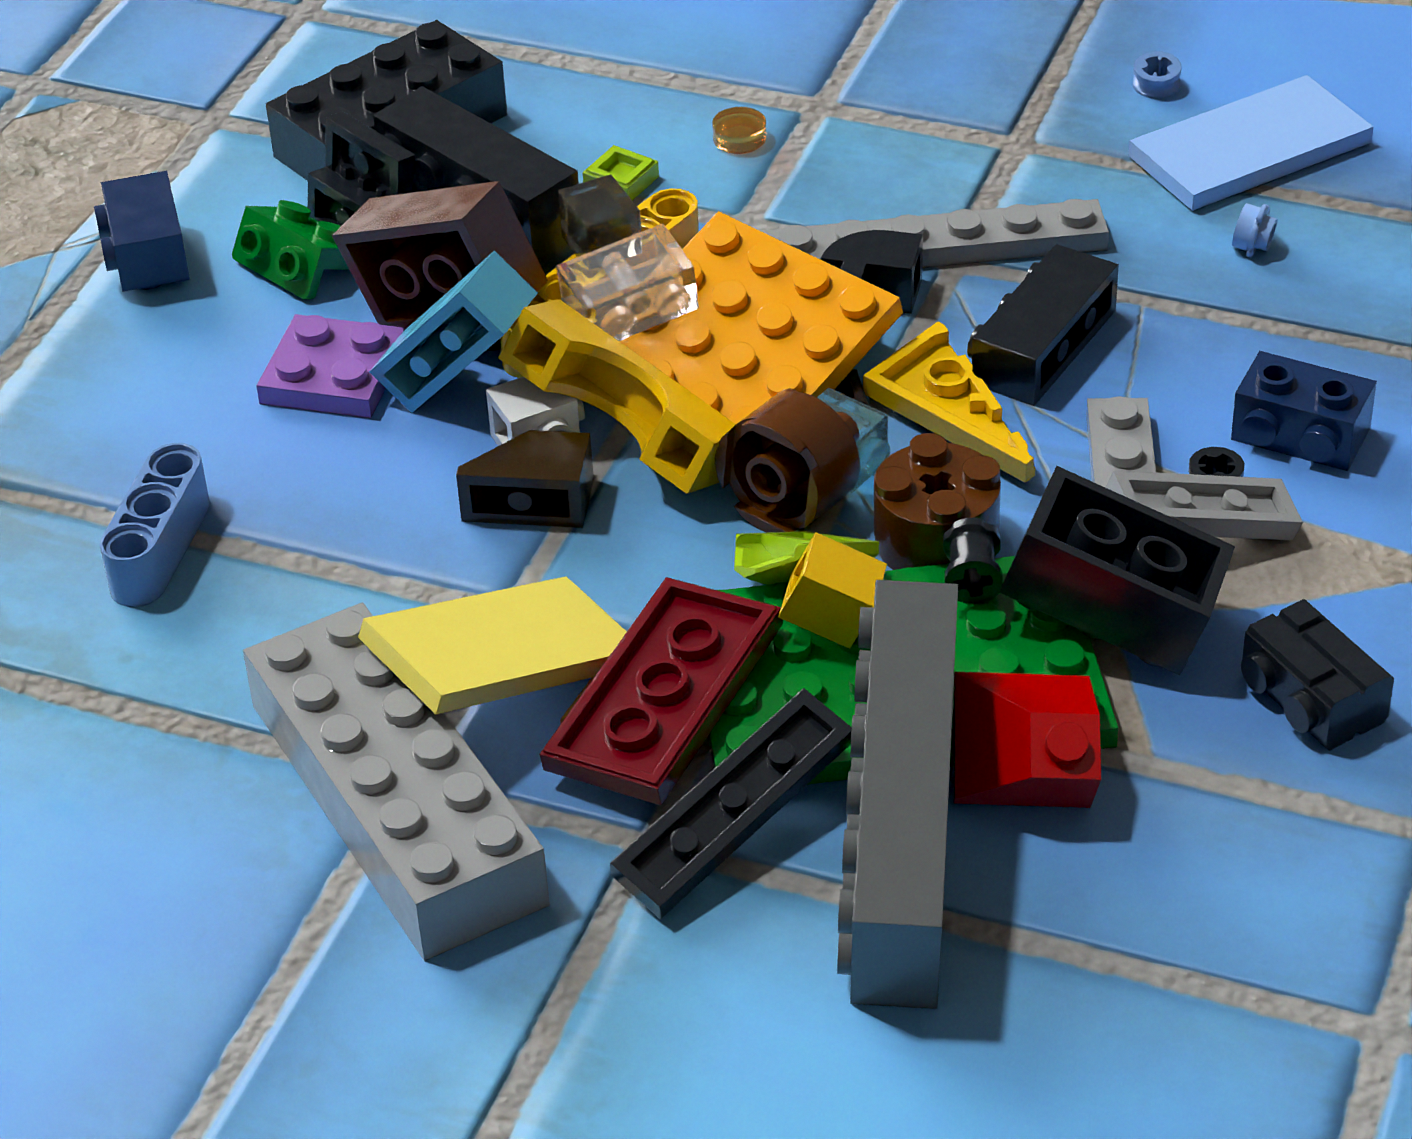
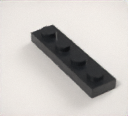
M803 688L611 861V876L659 919H662L851 745L852 727Z

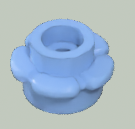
M1246 203L1240 213L1233 234L1232 247L1247 251L1246 257L1248 258L1253 257L1256 248L1268 251L1272 243L1278 219L1269 216V205L1263 204L1261 207Z

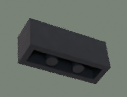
M1056 244L1039 263L1035 262L1031 265L1025 279L1012 294L1007 293L1004 295L996 312L984 325L979 324L972 332L968 342L967 355L972 359L974 375L982 379L990 391L1035 406L1116 311L1119 264Z

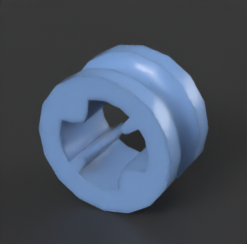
M1152 51L1142 54L1134 62L1135 76L1133 78V88L1140 95L1149 98L1161 99L1176 94L1180 89L1181 62L1174 55L1163 51Z

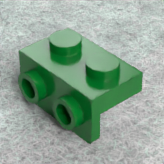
M280 200L277 207L245 206L232 251V258L235 261L302 299H314L316 297L324 269L349 270L332 237L341 227L340 225L316 221L310 217L311 210L308 207L292 201Z

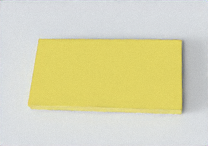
M565 576L363 618L358 638L436 715L595 677L627 631Z

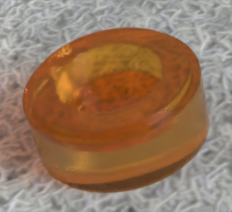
M732 107L719 112L713 118V142L725 152L733 154L749 153L760 148L766 141V118L756 109Z

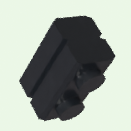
M1302 599L1282 609L1278 616L1271 614L1254 622L1245 631L1241 671L1248 686L1256 693L1266 692L1284 709L1288 722L1296 731L1300 733L1308 731L1329 751L1352 740L1357 732L1362 735L1380 726L1389 717L1394 677L1307 600Z

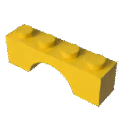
M560 299L523 308L498 359L544 392L559 393L577 398L615 418L638 441L641 448L639 460L686 494L720 483L716 473L715 454L721 437L735 425L734 422Z

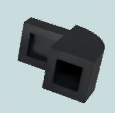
M889 230L861 231L838 239L824 251L821 256L822 261L900 297L903 313L912 314L922 282L923 234Z

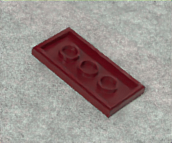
M666 577L540 752L543 770L662 805L784 624L783 619L778 617L781 607Z

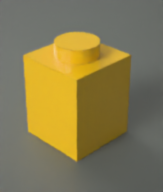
M815 532L791 573L778 617L850 649L859 635L860 607H874L875 581L883 580L887 563Z

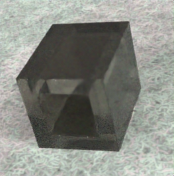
M611 174L558 190L562 238L590 274L643 257L640 210Z

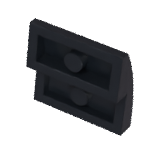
M344 111L326 117L325 167L308 173L307 207L311 210L310 217L316 221H325L342 226L369 198L411 193L416 155Z

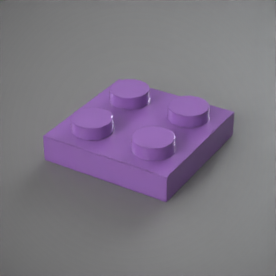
M295 314L256 385L259 404L371 418L386 388L369 371L402 334L405 328L380 325L374 322H354L324 318L318 315L306 316Z

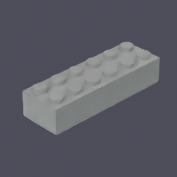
M362 602L243 649L254 709L422 959L426 961L550 906L544 848L445 713L435 715L358 638L363 618L373 616Z

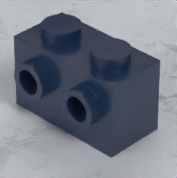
M162 171L100 182L105 204L94 206L106 271L118 270L122 292L136 289L149 290L163 284L190 280L182 233L168 172Z
M1259 350L1235 392L1231 440L1349 471L1371 428L1377 381Z

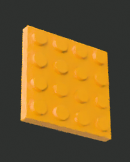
M718 211L605 332L737 424L783 389H795L798 392L810 394L824 401L903 314L900 297Z

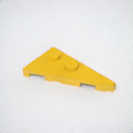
M937 321L863 375V389L866 396L933 433L941 435L953 444L962 445L984 456L992 457L998 462L1001 470L1025 483L1035 476L1034 458L1028 453V444L1019 431L1011 433L1002 421L1001 405L985 382L974 375L973 365L966 355L957 356L949 344V331L944 324Z

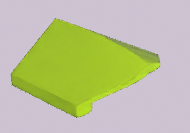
M815 532L737 533L734 570L746 579L766 585L782 582L789 583L792 571ZM822 534L873 558L879 555V541Z

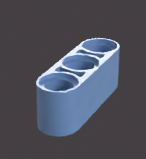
M171 443L153 450L144 462L101 537L99 545L112 599L118 604L127 607H139L152 603L164 593L209 510L210 501L202 457L199 450L194 446L185 443Z

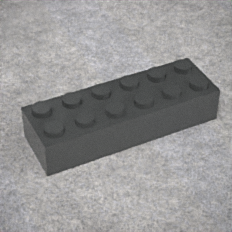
M876 580L874 607H860L858 648H870L871 651L859 650V660L856 661L854 702H867V704L856 703L855 715L852 717L850 757L855 758L851 760V771L848 773L846 814L848 816L847 829L844 830L842 859L843 886L840 889L838 912L837 974L851 975L850 1004L937 1009L943 921L958 584Z

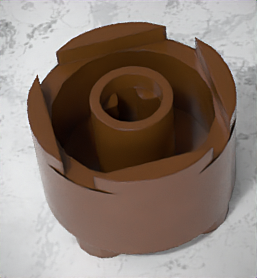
M791 388L783 389L735 424L721 437L715 454L717 477L722 488L730 484L733 492L739 499L734 508L754 527L767 533L794 532L806 528L854 489L860 473V457L856 445L859 439V429L851 416L844 412H836L828 404L815 396L798 392Z
M923 433L913 437L910 441V446L900 449L887 457L878 467L874 477L875 540L879 541V555L883 562L887 563V566L893 570L950 563V559L943 550V535L951 528L954 522L961 519L980 518L986 523L996 526L999 531L1001 480L998 462L992 457L984 456L971 448L947 443L945 438L934 433Z

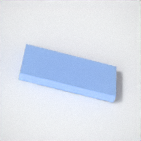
M1305 75L1129 140V157L1188 208L1194 211L1372 143L1374 126L1311 77Z

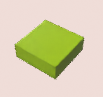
M613 145L582 172L583 188L629 204L659 177L658 161Z

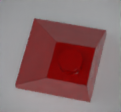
M954 672V804L1091 808L1101 782L1100 714L1090 676Z

